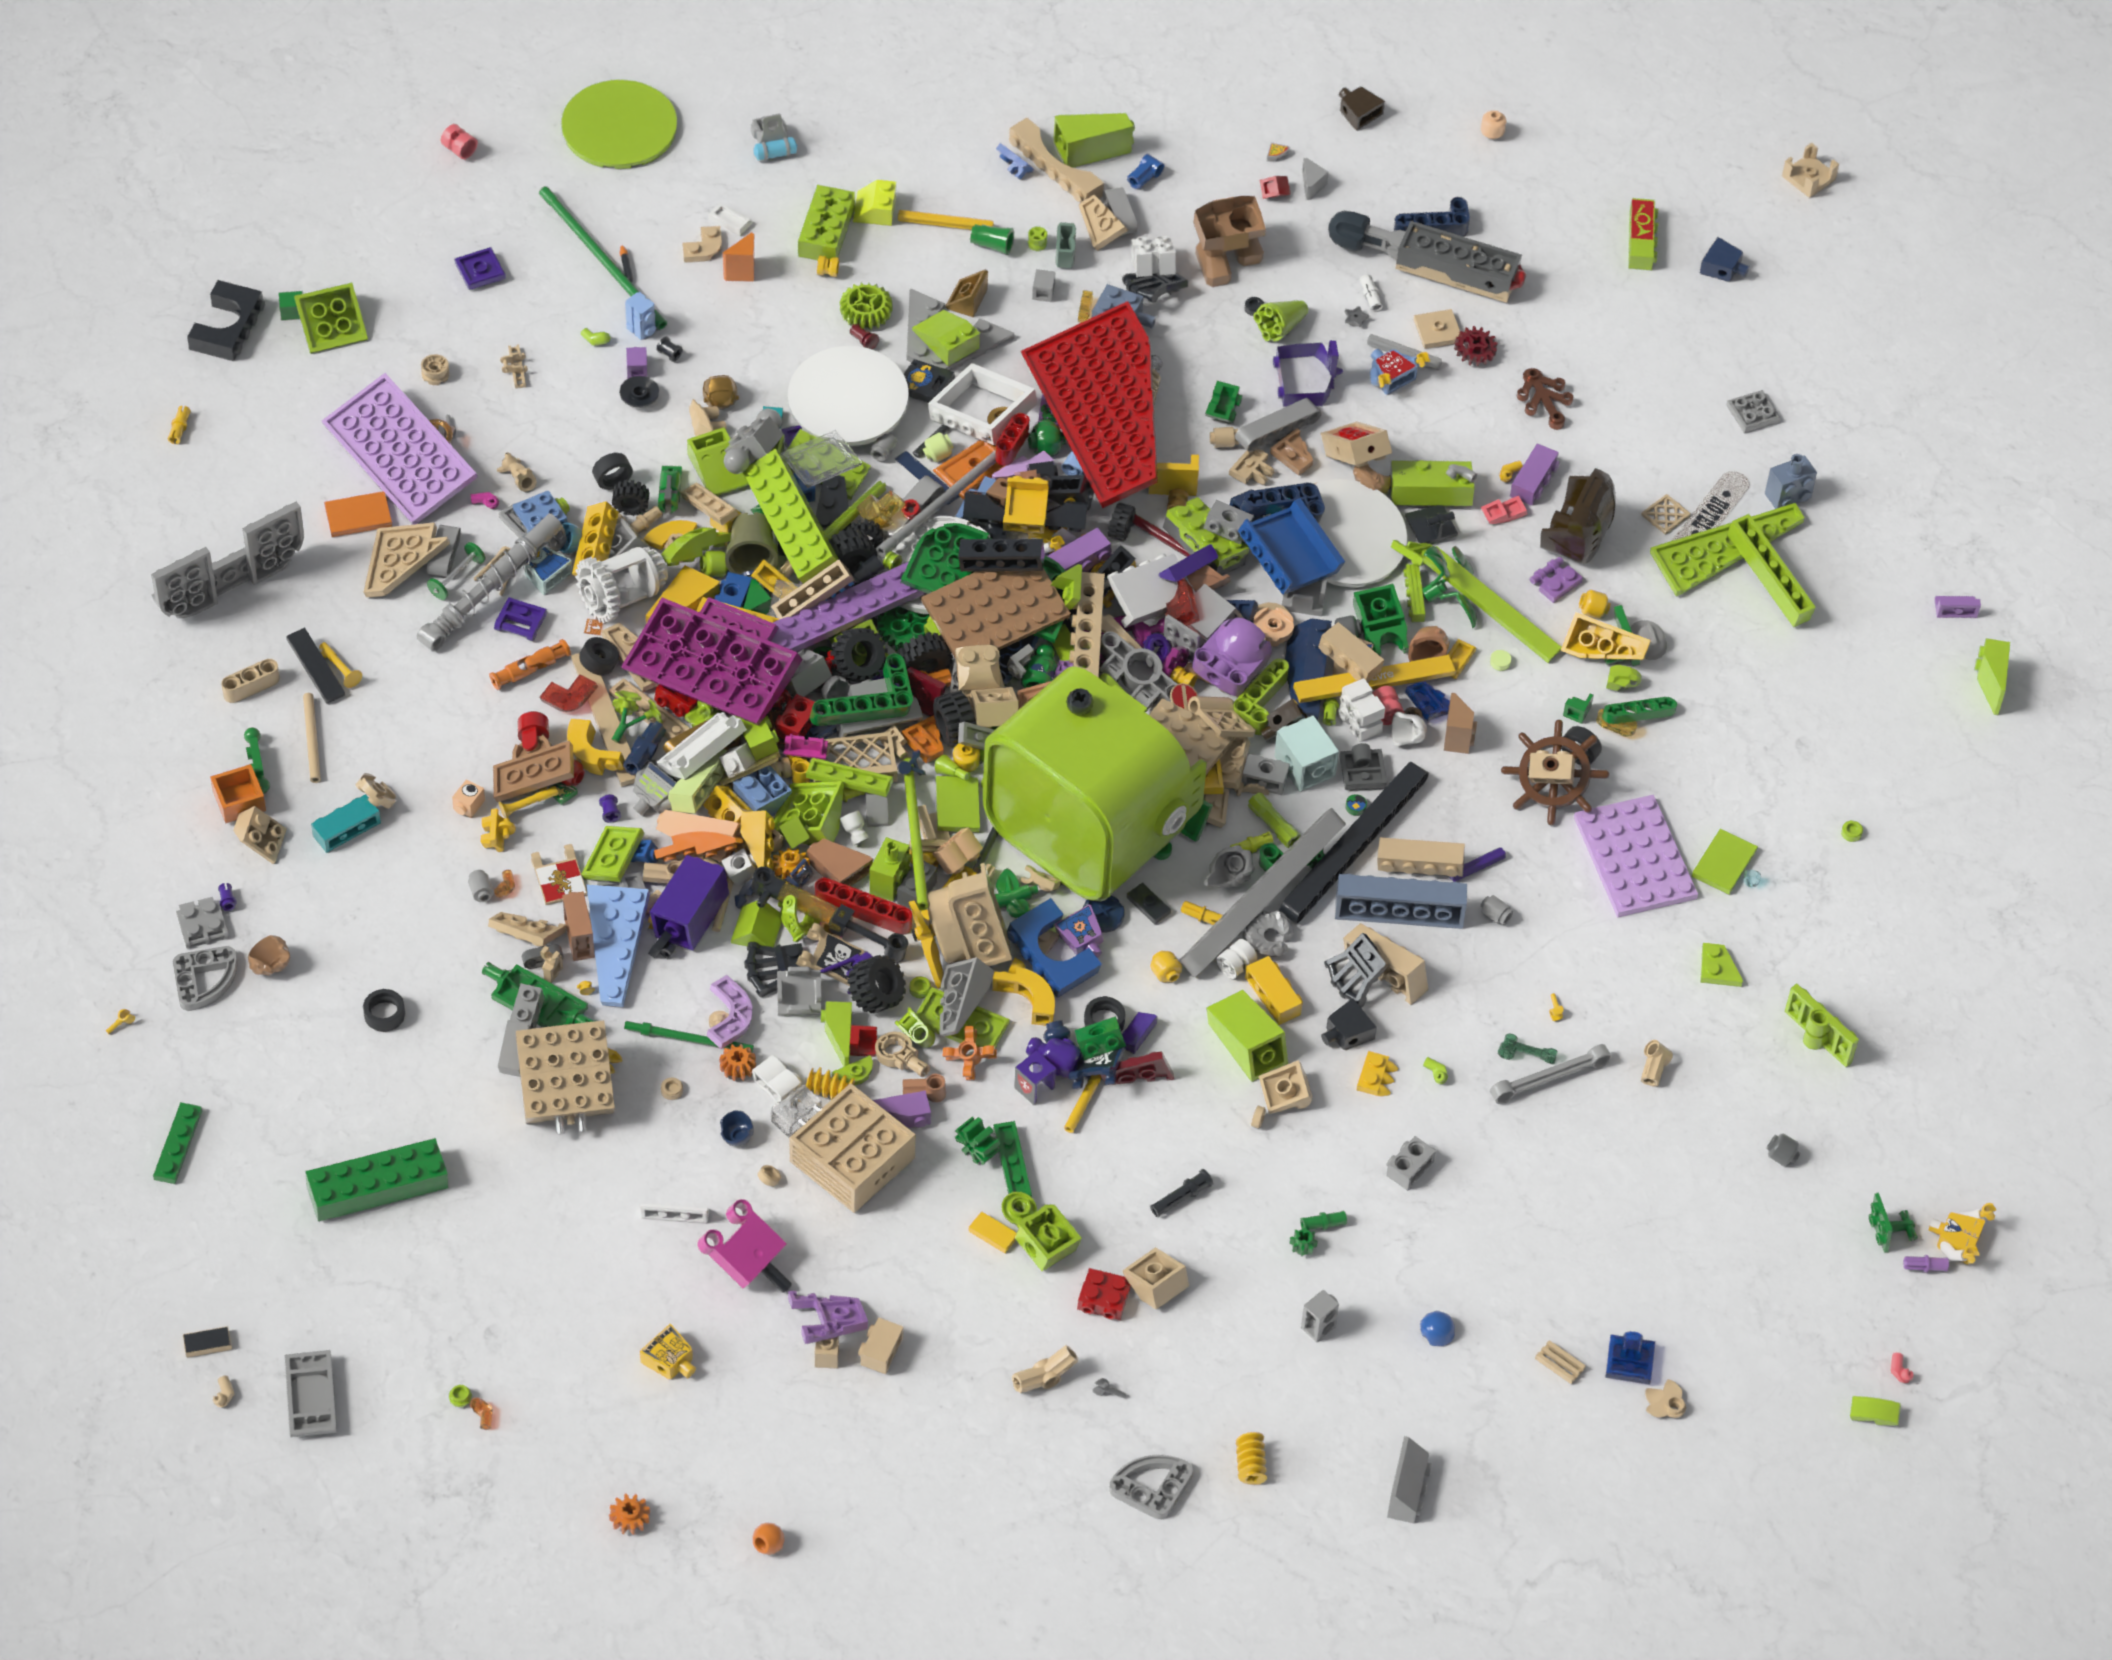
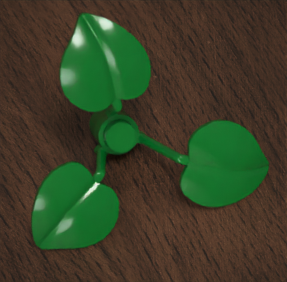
M1432 546L1428 548L1424 556L1434 562L1441 571V574L1429 585L1422 588L1426 599L1432 602L1439 597L1443 600L1447 597L1456 596L1468 615L1473 629L1477 622V613L1474 606L1460 592L1445 594V591H1447L1445 582L1447 581L1440 579L1443 576H1450L1447 562L1437 547ZM1457 546L1452 547V553L1456 561L1473 575V568L1462 551Z

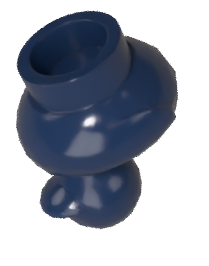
M1063 1020L1047 1023V1030L1043 1034L1047 1044L1052 1038L1069 1039L1071 1031L1068 1027L1064 1026Z

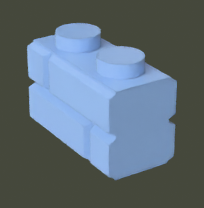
M637 292L625 302L626 327L631 333H635V336L640 340H644L656 330L654 303L646 299V296L641 292Z

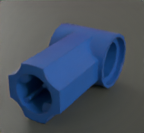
M1146 154L1141 159L1139 166L1127 176V181L1132 188L1140 189L1152 177H1159L1165 165L1150 154Z

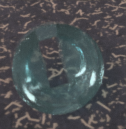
M1746 870L1743 876L1744 884L1748 887H1756L1760 882L1761 873L1755 870Z

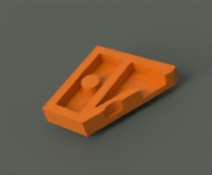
M934 715L901 732L907 740V744L914 751L920 749L921 755L919 757L926 764L943 755L944 749L940 741V733L937 730Z

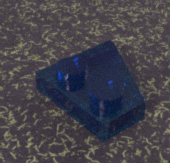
M1424 681L1406 687V695L1421 710L1423 717L1427 721L1448 714L1450 700L1445 698V693L1434 689Z

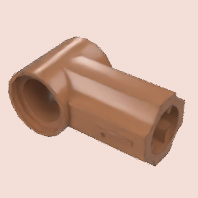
M932 1074L927 1079H903V1094L926 1091L927 1098L930 1101L941 1102L946 1097L945 1078L940 1074Z

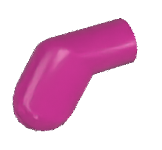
M490 492L470 494L472 504L482 503L491 509L499 505L498 498Z

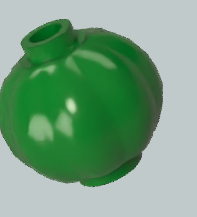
M1048 420L1037 423L1028 436V446L1030 449L1037 448V451H1034L1036 455L1045 451L1050 457H1053L1059 453L1062 445L1066 444V438L1058 425Z

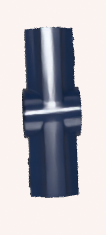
M657 721L650 722L642 736L639 735L631 753L623 765L627 773L631 775L636 774L643 769L647 761L652 760L658 744L666 733L663 724Z

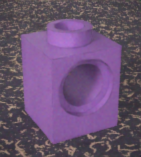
M646 347L626 348L627 379L634 376L647 377Z

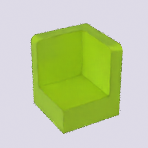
M796 814L777 824L792 849L809 839L808 833Z

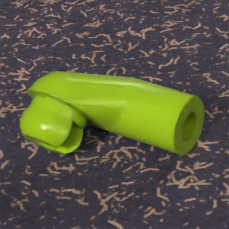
M584 328L581 331V336L593 346L604 345L611 340V336L607 332L593 333L588 328Z
M1427 1057L1423 1067L1433 1072L1436 1083H1445L1448 1079L1446 1066Z

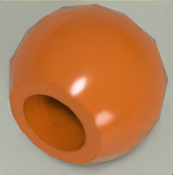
M769 1522L759 1525L754 1530L752 1536L755 1549L766 1555H772L780 1551L785 1541L781 1527Z

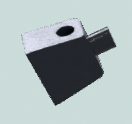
M1085 475L1051 476L1048 496L1059 505H1062L1068 498H1073L1077 502H1087L1088 511L1091 508L1094 491Z
M1352 998L1328 1017L1327 1032L1321 1034V1038L1327 1046L1337 1042L1343 1050H1347L1374 1040L1377 1027Z

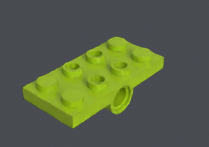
M1797 983L1792 986L1784 1012L1805 1030L1803 1036L1804 1045L1812 1050L1824 1047L1841 1064L1848 1067L1853 1062L1859 1041L1855 1033L1848 1030L1837 1017L1830 1014L1824 1005L1817 1002L1806 989Z

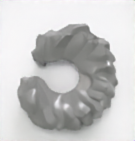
M1276 910L1271 913L1262 911V914H1258L1246 926V931L1244 932L1246 941L1254 948L1255 952H1260V954L1269 957L1285 955L1288 946L1282 941L1270 942L1266 940L1264 932L1269 929L1276 930L1283 936V941H1288L1292 939L1293 935L1291 923L1287 920L1285 914Z

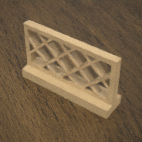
M891 732L824 739L828 741L826 756L832 753L838 757L834 763L839 764L841 761H844L850 767L893 777V782H898V771ZM888 739V745L884 749L876 745L878 740ZM858 742H864L868 745L863 752L854 747ZM843 744L847 749L840 754L834 750L836 745ZM871 748L880 753L875 759L866 755ZM851 750L859 755L854 762L845 757ZM885 756L891 760V765H881L878 761ZM862 758L871 763L865 768L857 765Z

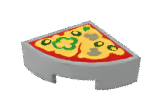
M1271 143L1267 154V161H1276V159L1283 156L1286 157L1290 151V146Z

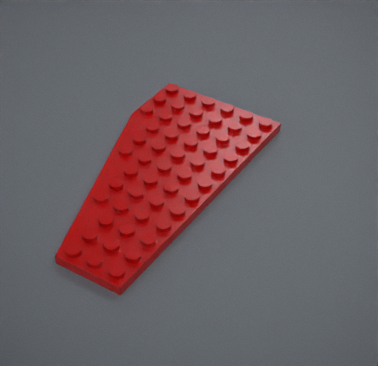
M1128 301L1020 351L1102 508L1158 483L1151 344Z

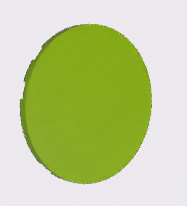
M608 80L588 86L571 98L563 111L561 128L567 146L580 159L599 167L608 166L615 167V169H628L634 165H645L652 162L668 150L675 139L677 116L669 99L654 87L632 80Z

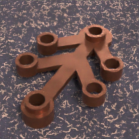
M1536 368L1526 369L1523 373L1525 383L1522 388L1518 389L1517 399L1520 401L1528 400L1529 391L1532 387L1535 388L1536 392L1531 402L1525 405V413L1529 416L1535 415L1541 400L1550 415L1549 427L1554 430L1562 429L1565 417L1556 410L1551 399L1569 406L1573 403L1574 396L1570 392L1560 394L1546 389L1542 384L1553 387L1556 391H1562L1565 388V380L1563 378L1553 380L1545 377Z

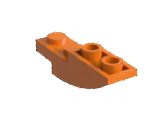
M716 832L681 833L671 836L673 845L654 850L656 859L664 860V862L676 860V856L680 854L686 856L696 852L697 855H704L705 858L718 855L717 851L723 849L725 852L737 849V845L742 844L743 840L732 835Z

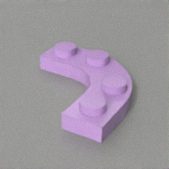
M728 975L715 981L710 987V990L729 1009V1016L707 1031V1037L720 1049L742 1037L748 1030L752 1019V1003L750 998Z

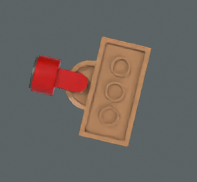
M530 711L518 718V739L522 743L519 745L515 744L511 760L493 765L494 799L497 802L574 777L573 744L569 740L554 746L551 745L548 741L549 719L545 714Z

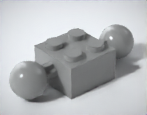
M773 409L762 410L757 415L756 420L751 423V426L747 427L745 425L737 431L738 435L729 440V446L725 449L726 454L724 456V466L729 472L733 474L743 473L747 470L749 464L768 454L781 439L783 434L779 429L782 420L777 411Z

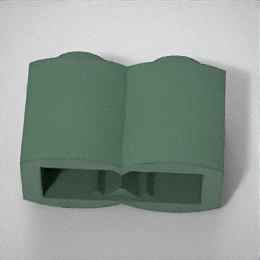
M1060 222L1058 224L1055 254L1057 267L1072 268L1074 265L1076 226L1074 223Z

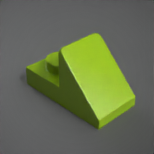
M1080 564L1060 574L1051 584V586L1064 590L1062 595L1064 604L1070 610L1080 601L1082 565Z

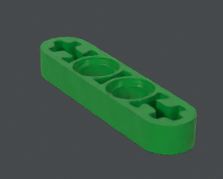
M1658 697L1609 704L1604 707L1602 719L1609 724H1620L1670 717L1675 714L1677 701L1671 697Z

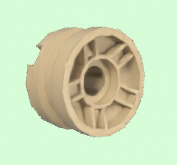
M432 354L422 360L421 372L424 382L427 381L430 385H439L440 382L445 383L448 380L449 364L444 356Z

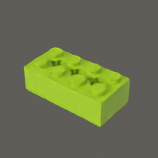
M817 185L798 239V257L817 261L819 255L826 256L829 259L833 257L838 258L855 209L854 191Z

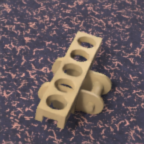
M519 344L516 345L517 347L509 345V356L500 358V362L504 364L502 372H512L515 389L526 387L524 373L528 371L526 365L522 366V360L526 358L525 353H520ZM519 380H521V381L523 382V383L520 384V385L517 384V381H519Z

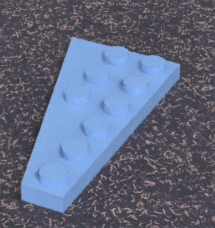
M587 885L600 1001L603 1006L624 1007L650 892L648 889Z

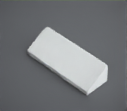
M640 1204L641 1218L708 1223V1208Z

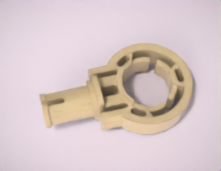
M888 1032L880 1036L876 1041V1057L881 1064L887 1067H898L900 1070L911 1069L920 1077H925V1074L929 1073L930 1066L917 1058L919 1052L912 1047V1041L906 1034ZM896 1041H898V1045L903 1047L900 1051L894 1052V1054L885 1052V1049L889 1045L896 1044Z

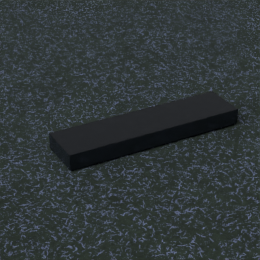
M304 627L287 635L286 640L325 703L328 704L345 696L344 689L306 628Z

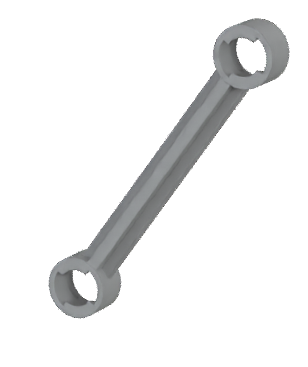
M1599 1044L1591 1048L1585 1055L1512 1082L1502 1080L1491 1087L1490 1093L1497 1104H1503L1511 1100L1517 1093L1589 1066L1594 1068L1602 1067L1612 1059V1055L1605 1044Z

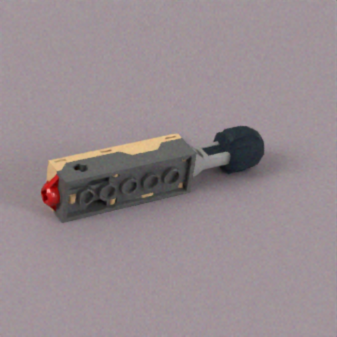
M1352 211L1338 212L1329 222V237L1335 244L1343 248L1359 251L1365 245L1387 252L1391 258L1397 259L1395 269L1507 303L1512 290L1521 288L1526 278V273L1520 265L1522 254L1410 221L1406 232L1402 230L1391 232L1371 226L1369 216Z

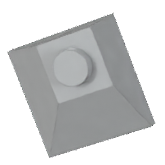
M623 518L616 523L609 559L630 551L635 547L650 548L646 541Z

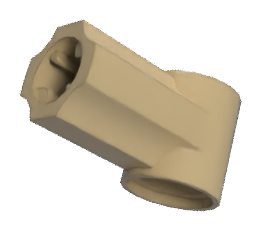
M1651 1040L1644 1048V1055L1647 1056V1060L1641 1076V1082L1654 1087L1659 1085L1664 1066L1671 1062L1673 1053L1658 1040Z

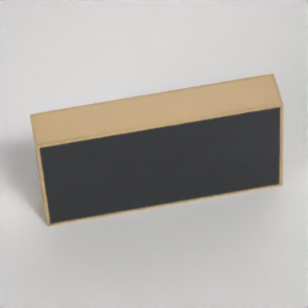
M228 1326L183 1334L186 1358L232 1350Z

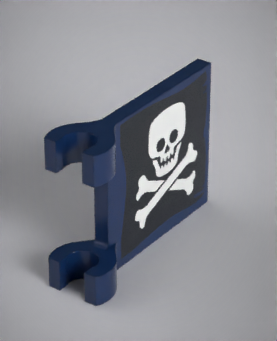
M1127 1046L1085 1061L1082 1055L1075 1071L1069 1073V1079H1074L1073 1089L1083 1087L1084 1076L1099 1074L1106 1075L1105 1085L1115 1084L1116 1070Z

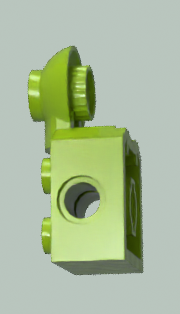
M1012 1192L1003 1198L1001 1208L1004 1217L1019 1228L1015 1239L1042 1272L1077 1250L1082 1238L1055 1204L1044 1205L1037 1211L1034 1199L1023 1192Z

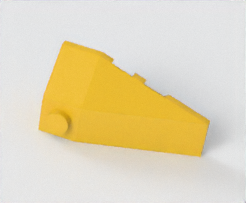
M1575 612L1561 651L1579 658L1644 660L1651 640Z

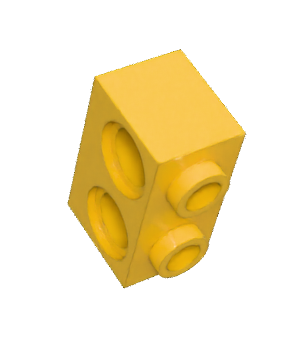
M716 785L703 804L712 818L741 823V812L753 811L728 786Z

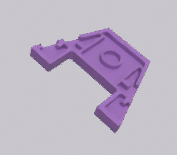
M788 1291V1300L792 1309L815 1308L821 1325H803L801 1327V1335L805 1344L868 1329V1319L859 1298L830 1295V1299L818 1298L815 1293L808 1294V1296L797 1295V1291Z

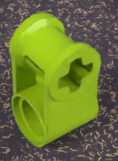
M909 1007L907 1009L908 1012L899 1021L896 1020L894 1023L922 1048L931 1047L936 1039L934 1032ZM926 1032L925 1038L920 1040V1035Z

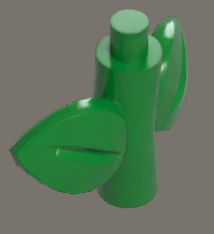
M1008 868L1003 870L996 882L998 894L995 895L999 907H1006L1011 917L1019 918L1031 910V906L1026 900L1031 899L1032 895L1039 893L1036 885L1020 887L1017 876Z

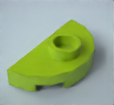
M871 1055L833 1071L832 1077L837 1072L839 1080L846 1075L848 1083L852 1078H855V1085L862 1084L868 1080L873 1069Z

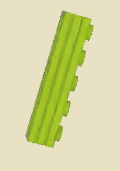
M1407 564L1406 569L1403 570V575L1406 577L1407 607H1410L1408 616L1411 617V622H1424L1425 608L1420 568L1414 564Z

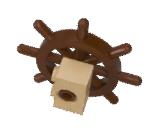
M1562 720L1555 721L1554 736L1543 738L1535 743L1525 733L1521 732L1518 738L1528 749L1522 756L1519 767L1503 766L1501 768V773L1504 775H1519L1520 783L1525 791L1513 803V808L1516 810L1520 809L1530 799L1541 806L1548 807L1547 823L1550 826L1555 824L1556 809L1566 807L1574 802H1577L1586 813L1591 812L1592 806L1583 797L1591 778L1607 779L1610 775L1607 770H1591L1589 759L1585 753L1597 742V737L1592 735L1579 746L1571 739L1562 737ZM1548 748H1553L1552 754H1549L1548 751L1544 750ZM1561 748L1568 749L1572 753L1570 754L1569 752L1561 751ZM1578 758L1582 769H1575V760ZM1574 777L1580 778L1577 786L1574 788L1572 785ZM1529 779H1530L1531 783H1536V784H1535L1534 786H1531V784H1530V782H1529ZM1550 783L1549 797L1538 793ZM1558 784H1560L1568 792V794L1557 797Z

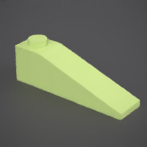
M722 749L689 777L680 779L668 794L672 811L694 814L698 811L726 773L719 757L727 750Z

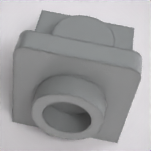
M1029 644L1011 656L1006 665L1009 673L1018 680L1024 677L1026 673L1024 666L1032 660L1031 655L1034 650Z

